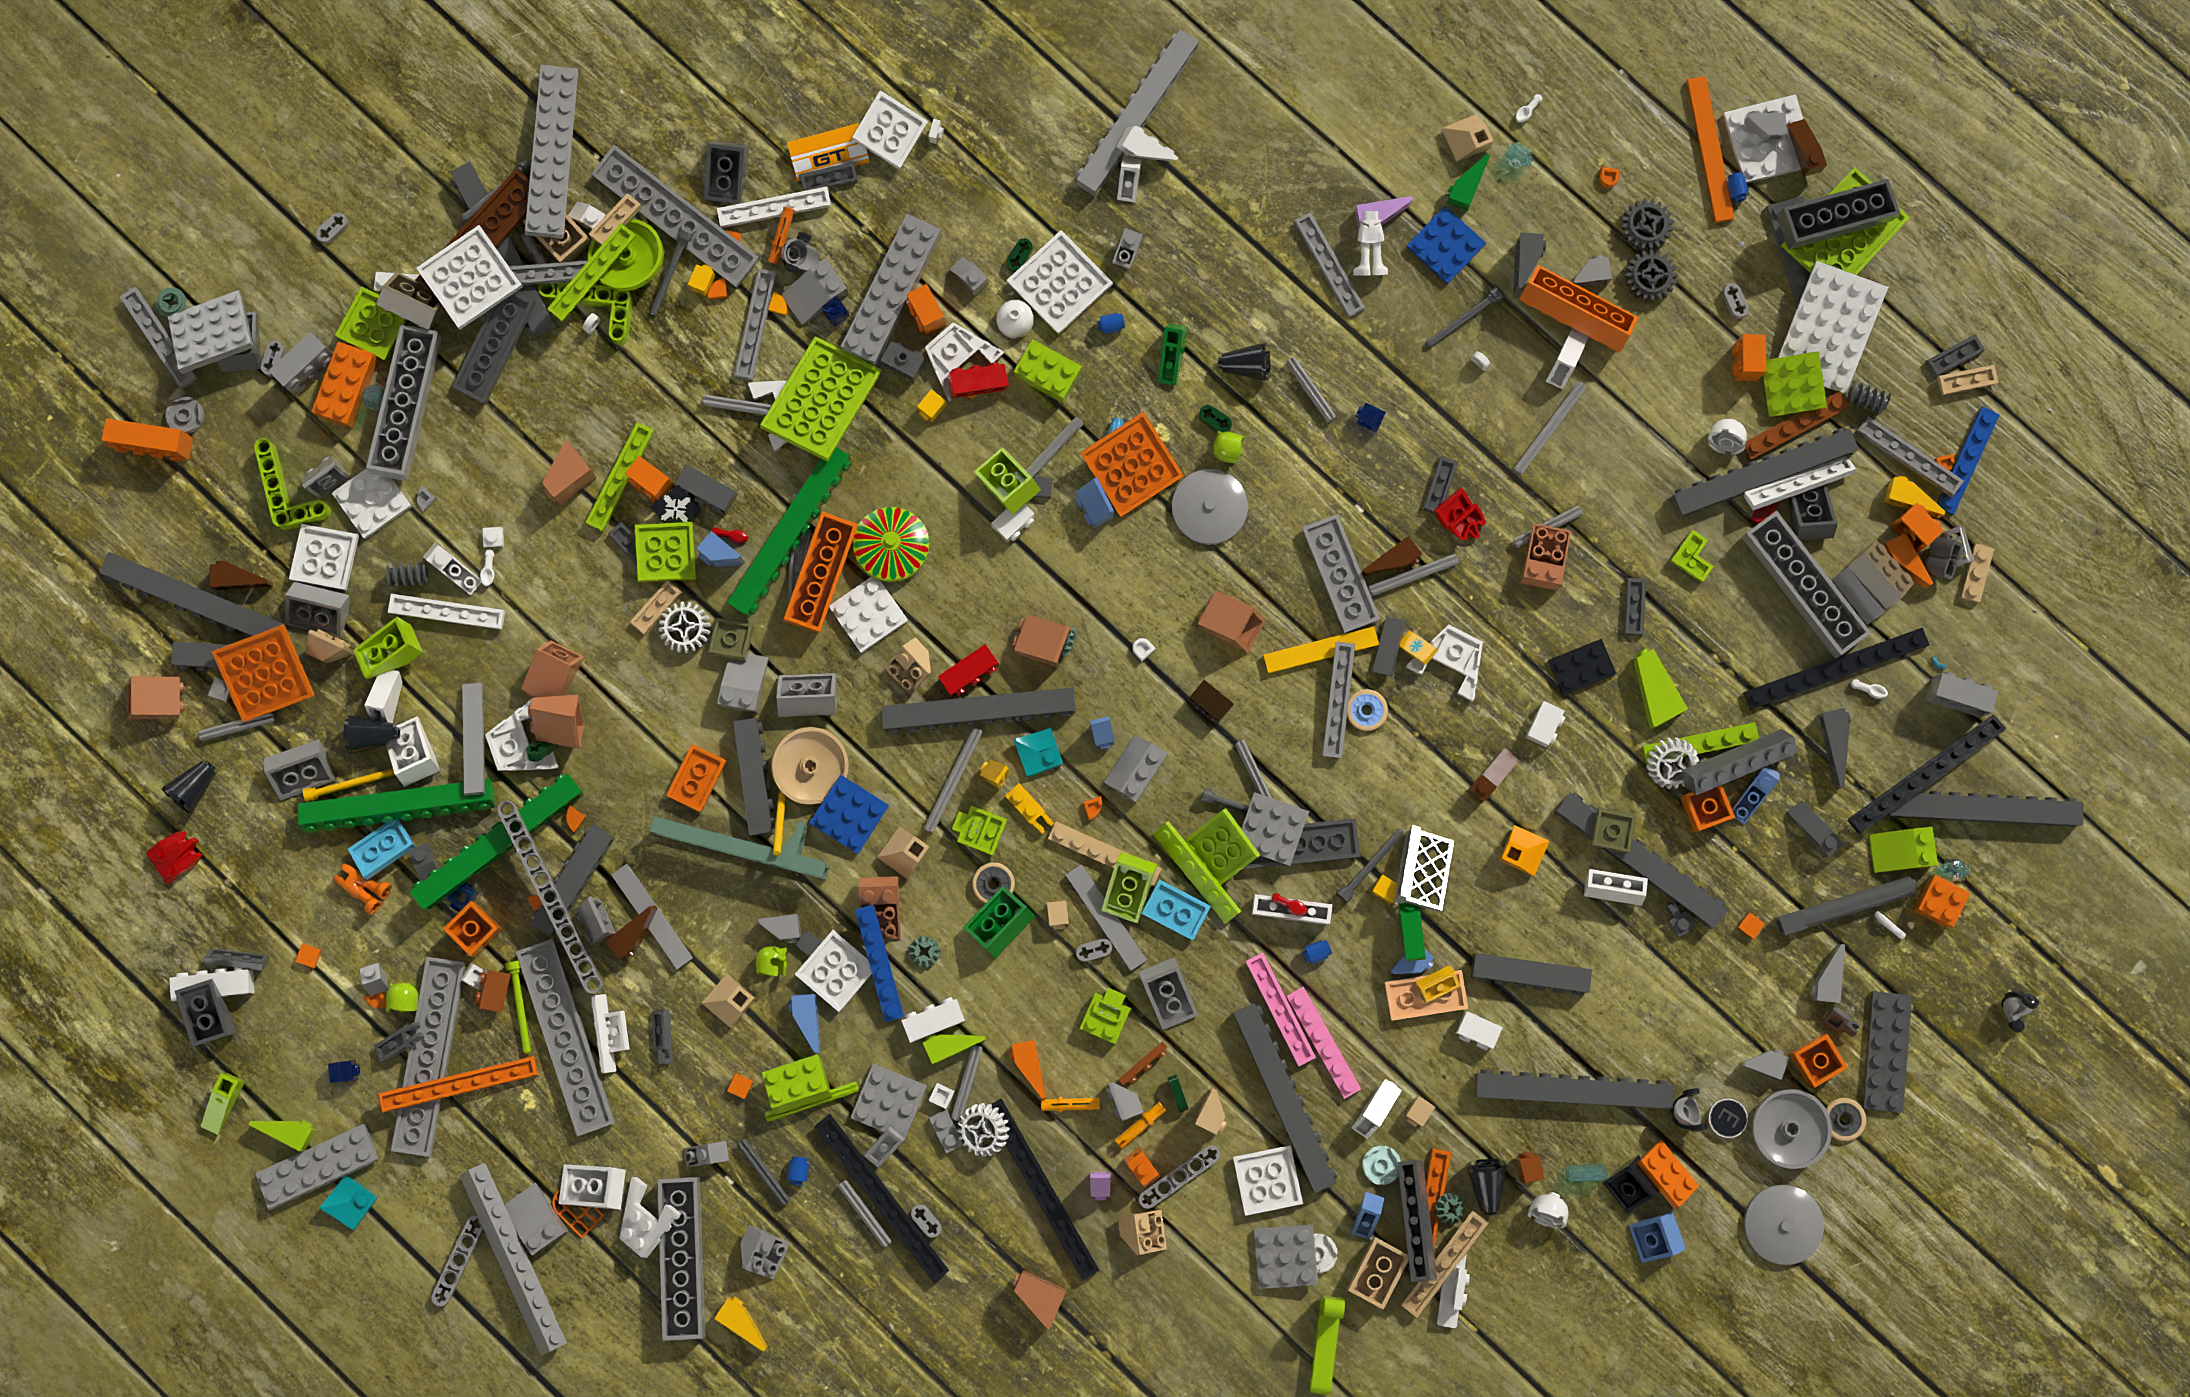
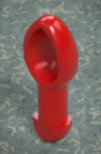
M719 527L712 529L715 535L729 538L733 543L742 544L748 541L747 534L741 530L727 531L719 529Z
M1274 893L1271 897L1274 903L1288 907V910L1294 915L1301 916L1307 913V908L1301 901L1289 900L1278 893Z

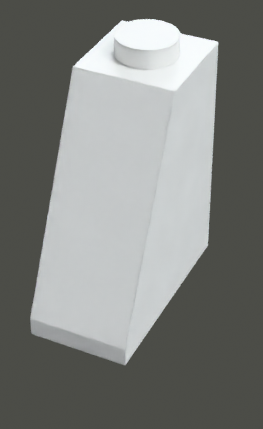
M1574 328L1571 329L1546 382L1560 389L1564 388L1589 336L1577 332Z
M393 669L377 676L365 703L369 719L393 723L403 683L399 671Z
M1385 1079L1379 1085L1351 1128L1368 1139L1380 1127L1402 1090L1397 1088L1393 1082Z

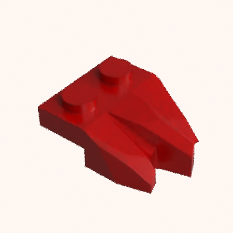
M1463 488L1457 489L1433 510L1437 519L1446 530L1465 541L1468 539L1467 535L1470 538L1480 537L1477 525H1486L1484 515L1477 503L1472 504Z
M186 831L176 832L164 838L146 852V855L166 884H171L184 872L190 871L203 856L200 852H194V848L199 840L195 837L186 840Z

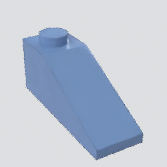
M817 995L791 996V1000L788 1001L789 1012H792L795 1021L814 1053H821Z

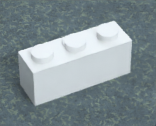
M1589 869L1585 879L1584 896L1642 906L1646 897L1648 879Z
M950 997L942 1000V1005L934 1007V1004L924 1007V1012L916 1014V1012L905 1015L906 1019L902 1020L910 1043L965 1022L958 1000H953Z

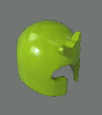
M1218 431V436L1213 445L1214 455L1220 461L1236 464L1243 450L1241 448V440L1245 441V436L1232 432L1222 433Z
M774 946L762 948L756 956V974L771 976L781 974L783 977H786L787 948Z
M404 982L394 985L392 983L389 984L390 988L386 994L387 1013H391L392 1009L399 1010V1013L417 1010L418 992L413 985Z

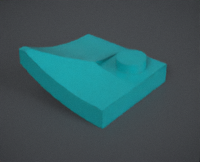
M1051 728L1013 739L1028 778L1064 765Z
M346 1175L319 1208L350 1229L355 1230L378 1197Z

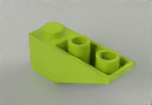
M229 1073L220 1074L212 1090L200 1127L219 1135L245 1083L244 1080Z

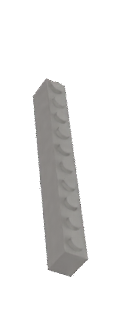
M1179 30L1177 35L1175 33L1169 40L1170 45L1167 49L1164 48L1161 51L1157 64H1152L1148 71V77L1146 79L1143 78L1139 83L1137 93H1132L1127 102L1129 103L1128 106L1120 110L1117 116L1119 119L1115 124L1112 123L1109 126L1105 139H1100L1096 146L1098 149L1094 154L1091 153L1089 155L1085 168H1081L1076 175L1077 186L1094 197L1099 193L1125 155L1116 146L1126 128L1138 126L1143 129L1198 49L1199 41L1182 30Z
M486 1163L467 1170L460 1175L462 1183L537 1349L542 1356L567 1342Z

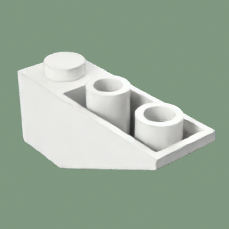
M1138 126L1127 127L1116 146L1130 157L1163 161L1178 159L1174 155L1173 150L1161 146L1156 138L1144 134L1145 131Z
M434 543L423 556L429 563L470 595L481 584L478 576L437 543Z

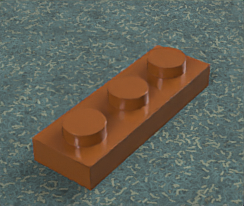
M1162 1041L1118 1079L1122 1085H1131L1137 1079L1135 1075L1138 1072H1146L1152 1066L1150 1062L1153 1059L1157 1058L1159 1060L1167 1053L1165 1051L1167 1048L1166 1044Z

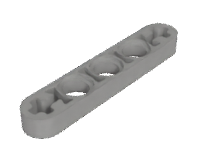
M1209 1145L1143 1191L1139 1196L1140 1205L1146 1209L1154 1207L1216 1163L1221 1156L1220 1150L1214 1145ZM1208 1149L1216 1150V1158H1208L1206 1161L1209 1164L1205 1166L1199 1155L1203 1154V1157L1208 1155ZM1193 1160H1199L1201 1162V1169L1193 1171L1190 1168V1163ZM1177 1171L1184 1172L1185 1180L1178 1183L1175 1181L1174 1174ZM1162 1182L1169 1185V1191L1166 1194L1158 1191V1186ZM1155 1188L1156 1193L1161 1198L1157 1200L1155 1196L1151 1199L1152 1204H1143V1196L1145 1194L1147 1196L1152 1195L1153 1192L1150 1190Z
M477 1215L471 1216L467 1220L432 1293V1301L436 1306H444L450 1302L484 1231L481 1225L475 1228L473 1232L477 1233V1236L467 1233V1230L472 1231L474 1227L472 1221L479 1219ZM467 1236L473 1241L470 1248H466L462 1244L463 1239ZM456 1255H461L464 1258V1263L461 1266H457L454 1263ZM448 1273H452L455 1276L453 1284H448L445 1281V1276ZM441 1284L446 1288H451L450 1291L446 1290L444 1293L446 1300L439 1302L437 1294H441L444 1290Z

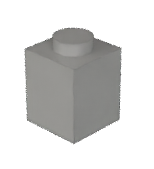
M379 963L360 969L362 985L370 996L388 991L387 974Z

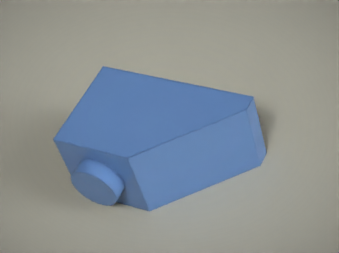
M1109 716L1090 721L1096 748L1100 747L1103 750L1112 747L1111 744L1115 743Z
M1426 950V960L1406 961L1404 955L1390 973L1394 975L1421 973L1423 970L1427 972L1434 964L1432 962L1434 957Z
M1365 1192L1351 1234L1370 1240L1381 1215L1383 1197Z

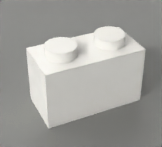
M1024 504L1013 515L1006 509L991 525L1008 543L1010 540L1015 541L1021 535L1020 531L1024 527L1028 528L1033 524L1035 513Z
M1543 701L1525 738L1544 747L1553 744L1557 737L1555 733L1557 726L1561 727L1565 720L1563 716L1564 710Z
M1465 1011L1455 1033L1459 1034V1039L1468 1043L1472 1040L1477 1043L1476 1046L1487 1051L1488 1048L1494 1049L1503 1027Z

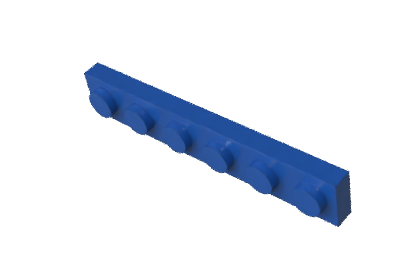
M1982 406L1951 471L1964 482L1952 498L1942 491L1937 501V504L1945 513L1951 516L1956 512L2000 414Z
M874 904L855 909L884 1020L888 1022L902 1018L904 1015Z

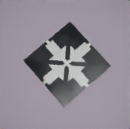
M677 485L650 506L664 523L688 522L701 512L680 485Z

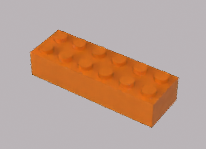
M1537 265L1519 299L1526 305L1540 310L1543 314L1557 319L1560 323L1566 324L1577 332L1584 333L1594 341H1599L1618 352H1621L1639 318L1540 265Z
M823 511L820 513L785 611L783 622L817 634L820 633L858 524Z

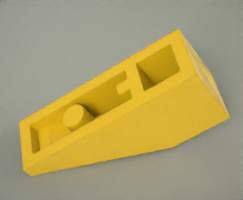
M1897 476L1889 481L1884 502L1905 509H1909L1918 503L1927 509L1929 516L1938 519L1945 514V511L1914 482L1908 481V478Z
M992 759L989 763L985 761L979 770L982 772L980 777L999 790L1010 776L1007 766Z
M735 1296L733 1299L731 1297L727 1298L714 1319L764 1352L768 1346L747 1308L743 1306L744 1302Z

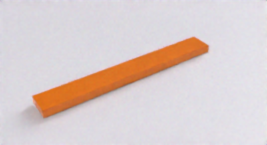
M1706 76L1687 79L1686 82L1714 222L1734 220V213L1727 186Z
M532 1056L377 1094L381 1113L536 1076L538 1071L535 1058Z

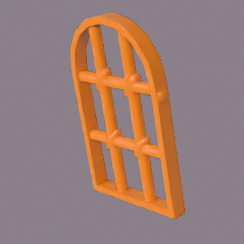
M558 1190L552 1202L555 1212L583 1238L605 1215L598 1208L593 1207L601 1215L596 1220L588 1212L591 1207L578 1206L583 1212L576 1216L568 1208L570 1205L563 1204L561 1205L564 1208L559 1212L555 1205V1200L559 1202L557 1195L560 1190ZM564 1211H568L575 1218L572 1224L562 1216ZM584 1215H587L594 1222L590 1228L580 1220ZM576 1223H580L587 1230L583 1235L573 1227Z

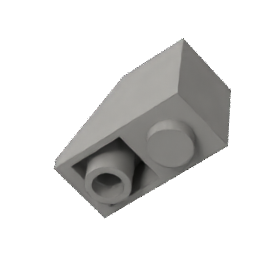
M1776 110L1768 113L1752 111L1744 118V124L1763 141H1782L1787 135L1786 113H1779Z
M1125 228L1112 264L1130 270L1141 246L1143 234Z
M726 1141L684 1148L687 1168L729 1161Z

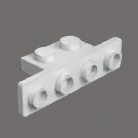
M606 994L593 995L591 997L601 1072H616L614 1052L629 1050L625 1011L609 1013Z
M1467 1253L1442 1285L1437 1317L1438 1326L1456 1328L1459 1310H1462V1306L1466 1305L1467 1294H1464L1465 1286H1468L1470 1278L1465 1269Z

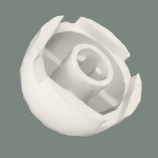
M1010 300L999 308L996 322L999 331L1004 336L1016 339L1026 336L1031 331L1034 324V315L1031 308L1025 302Z
M1722 419L1711 427L1708 444L1719 453L1725 454V451L1731 452V455H1735L1745 449L1747 432L1740 422L1734 419Z
M1549 1192L1548 1194L1537 1196L1532 1201L1528 1210V1217L1531 1218V1215L1536 1217L1535 1222L1547 1227L1556 1228L1557 1225H1562L1561 1228H1564L1567 1224L1569 1212L1566 1203L1560 1199V1195Z

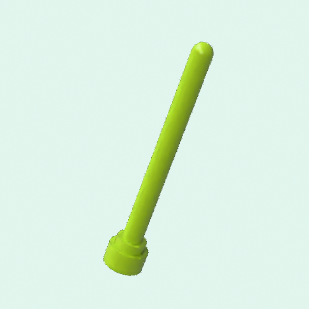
M519 961L505 963V968L508 974H511L523 1052L529 1054L531 1047L519 979L521 966Z

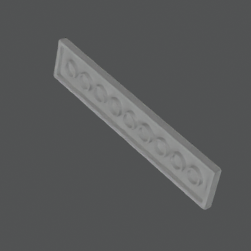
M541 65L525 235L564 239L578 83L577 68Z
M612 146L591 173V175L619 197L623 198L626 194H629L641 204L642 208L639 212L676 241L679 229L693 234L691 242L685 244V248L736 288H738L760 258L617 146Z
M550 939L516 951L577 1137L614 1124L615 1120L555 940Z
M426 957L415 1022H420L421 1027L412 1033L413 1036L416 1033L422 1032L424 1039L414 1043L409 1049L403 1087L446 1077L463 984L461 979L466 968L465 962ZM442 1098L398 1109L391 1151L427 1157L432 1156Z

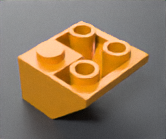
M1514 825L1499 861L1535 876L1550 841Z

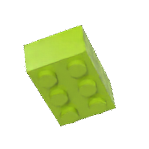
M1032 339L1014 370V377L1064 404L1082 373V366Z
M1003 447L974 471L982 484L1012 515L1041 491L1032 476Z
M818 1054L762 1072L770 1105L776 1115L832 1097L823 1062Z

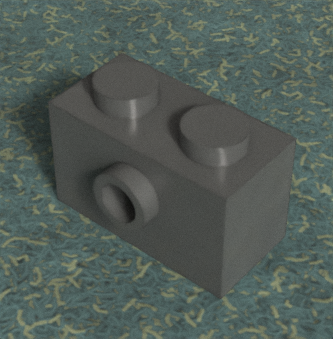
M890 341L880 360L881 365L915 382L925 364L923 354L916 350L912 352L906 349L907 346L897 341L894 343Z

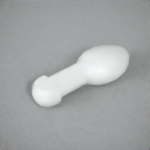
M1536 94L1527 106H1523L1517 111L1516 121L1518 123L1529 120L1534 108L1542 102L1543 98L1540 94Z
M492 550L485 552V564L480 572L481 583L486 587L491 585L494 580V571L492 569L494 552Z
M1857 679L1852 680L1850 683L1853 689L1867 692L1875 699H1883L1888 695L1887 690L1878 684L1868 685L1859 682Z
M1879 911L1875 913V918L1880 924L1901 940L1905 938L1906 934Z

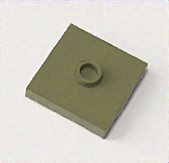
M716 618L708 651L709 656L746 661L754 624Z
M1597 808L1591 846L1630 854L1637 815Z

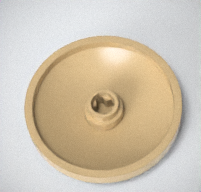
M803 727L788 733L777 744L771 760L772 777L778 789L789 799L802 804L822 803L839 775L841 774L847 778L849 768L846 750L839 739L832 733L816 727Z

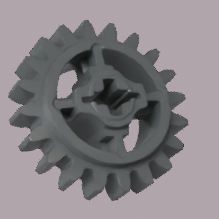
M1646 198L1643 199L1642 204L1639 200L1635 202V206L1630 204L1629 210L1624 212L1626 217L1621 219V222L1625 223L1621 226V229L1626 230L1623 237L1629 236L1627 243L1634 241V248L1640 244L1641 250L1647 246L1649 251L1653 245L1656 249L1659 248L1660 244L1664 245L1666 239L1671 237V234L1668 232H1672L1674 229L1669 226L1673 224L1674 220L1668 219L1672 213H1665L1667 206L1660 208L1661 201L1655 205L1654 199L1647 203ZM1638 214V215H1639V219H1638L1639 223L1634 226V225H1633V218H1634L1635 215ZM1661 223V232L1656 235V226Z
M1651 249L1648 255L1645 251H1642L1641 257L1636 254L1634 256L1635 260H1630V266H1627L1625 269L1629 273L1624 278L1630 279L1626 286H1633L1630 292L1637 291L1636 298L1642 295V301L1649 297L1650 302L1654 300V297L1660 301L1662 296L1666 298L1669 295L1668 292L1673 291L1674 288L1672 286L1677 284V281L1674 279L1678 276L1673 271L1677 266H1670L1673 259L1666 261L1667 254L1660 257V251L1654 255ZM1647 263L1645 270L1637 272L1639 266ZM1665 280L1662 287L1655 289L1657 282Z

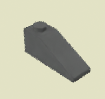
M1800 801L1786 812L1822 858L1830 856L1844 845L1832 829L1803 801Z
M425 843L408 850L414 868L422 882L428 878L427 875L431 871L440 869L430 844ZM450 894L448 897H446L444 900H442L440 903H442V902H444V901H446V900L451 899V898H452L451 894Z

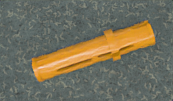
M1100 1097L1041 1099V1111H1059L1061 1113L1063 1110H1100ZM1073 1103H1089V1105H1072V1104H1073ZM1051 1104H1069V1105L1052 1106Z
M1158 1102L1147 1113L1144 1112L1139 1120L1115 1139L1116 1143L1124 1149L1127 1144L1149 1125H1154V1121L1167 1110Z

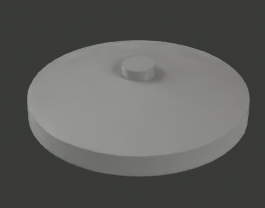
M1216 469L1199 470L1188 475L1178 485L1172 500V514L1178 529L1190 540L1204 545H1216L1233 538L1244 525L1248 512L1247 496L1241 484L1230 474Z
M1794 1089L1780 1090L1767 1096L1758 1105L1752 1119V1136L1757 1149L1768 1161L1783 1168L1799 1169L1812 1165L1824 1155L1831 1141L1832 1124L1826 1108L1811 1094Z
M1774 1185L1761 1190L1749 1202L1744 1214V1232L1749 1245L1760 1257L1775 1264L1791 1265L1804 1261L1816 1251L1823 1237L1824 1221L1818 1204L1808 1193L1794 1186Z

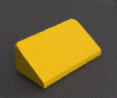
M1450 965L1416 981V985L1425 1003L1461 987L1456 973Z

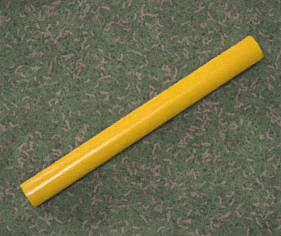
M781 791L778 792L773 854L776 856L781 854L786 796Z

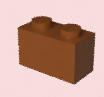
M483 969V973L481 972L478 977L479 990L474 995L473 1002L475 1007L502 1013L511 974Z
M1529 1151L1520 1153L1518 1158H1514L1520 1182L1528 1183L1545 1179L1539 1155Z

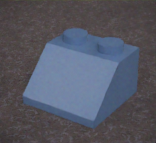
M1097 477L1076 491L1077 497L1075 501L1079 508L1083 507L1086 513L1083 516L1088 525L1091 524L1095 528L1114 519V510Z
M712 531L696 548L700 553L698 556L708 566L712 564L715 567L743 565L745 563L740 554Z
M1673 1212L1656 1215L1629 1225L1642 1263L1674 1256L1686 1250Z

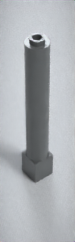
M1907 876L1775 917L1780 936H1785L1915 895L1918 885L1915 879Z

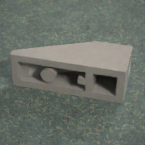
M1844 944L1836 945L1814 980V985H1811L1810 996H1813L1812 1001L1841 1003L1845 955Z

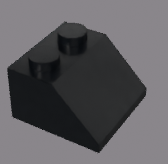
M1639 1155L1626 1162L1603 1181V1184L1627 1213L1654 1198L1659 1192L1638 1166L1637 1162L1641 1159Z

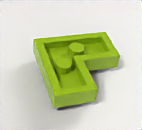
M1691 530L1670 561L1701 583L1714 567L1698 556L1708 540L1694 530Z

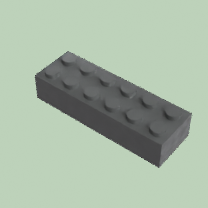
M1888 179L1784 207L1776 216L1788 250L1891 222L1901 213Z

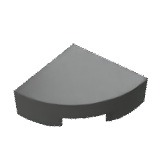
M420 486L417 492V503L420 510L424 513L434 503L436 498L423 486Z

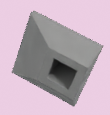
M1108 1083L1109 1088H1106L1110 1100L1114 1098L1116 1106L1113 1107L1116 1118L1121 1117L1123 1121L1144 1112L1136 1093L1115 1083Z
M749 1225L741 1241L743 1268L774 1279L790 1242Z

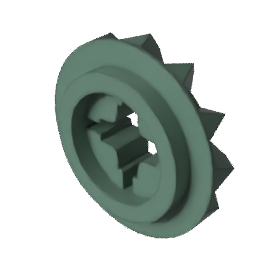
M166 288L158 294L156 307L162 315L169 317L174 313L182 312L187 307V298L177 288ZM174 298V301L177 302L178 305L176 304L170 307V305L165 301H172V299Z
M1072 627L1068 633L1061 656L1067 657L1078 633L1077 628Z
M921 936L910 945L909 955L912 962L917 966L930 967L938 961L940 947L933 938ZM919 945L924 948L932 946L928 951L931 958L925 955L918 958L921 953Z
M1445 1193L1438 1199L1436 1215L1442 1223L1452 1225L1459 1222L1460 1217L1463 1216L1462 1213L1465 1207L1462 1203L1463 1200L1458 1194ZM1449 1205L1454 1206L1452 1209L1453 1213L1448 1212L1450 1209Z

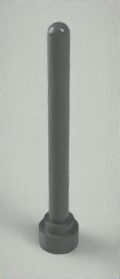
M523 160L518 164L517 170L528 177L531 173V165L526 160ZM501 184L462 214V220H469Z
M679 229L677 233L678 244L651 307L650 314L652 316H656L685 244L692 240L693 234Z
M1492 288L1488 291L1489 294H1487L1484 300L1427 340L1426 346L1432 347L1491 303L1494 304L1502 301L1504 298L1498 288Z
M1208 788L1204 789L1200 801L1207 805L1208 803H1216L1247 813L1249 808L1247 805L1217 796Z
M1402 829L1395 831L1348 886L1341 887L1336 892L1344 902L1348 903L1353 898L1352 895L1355 888L1404 834Z

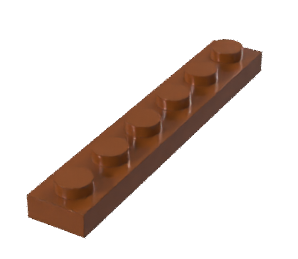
M1841 391L1826 398L1827 408L1800 412L1747 440L1744 452L1749 461L1848 409L1850 406Z

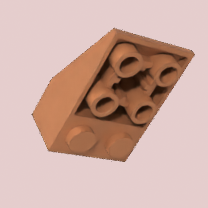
M1536 523L1533 524L1523 564L1521 584L1558 591L1562 585L1571 531Z
M898 876L860 878L858 886L860 908L874 904L883 940L901 939Z

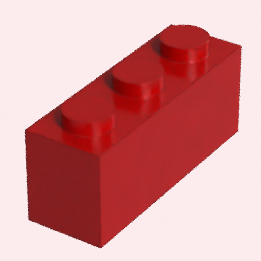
M998 362L990 363L985 367L974 365L965 370L955 368L946 377L951 399L1006 391L1009 386L1005 364H998Z
M984 644L940 674L938 678L951 697H959L966 692L965 688L969 685L973 687L982 681L981 677L987 674L989 676L998 670L996 667L999 666V663L987 645Z

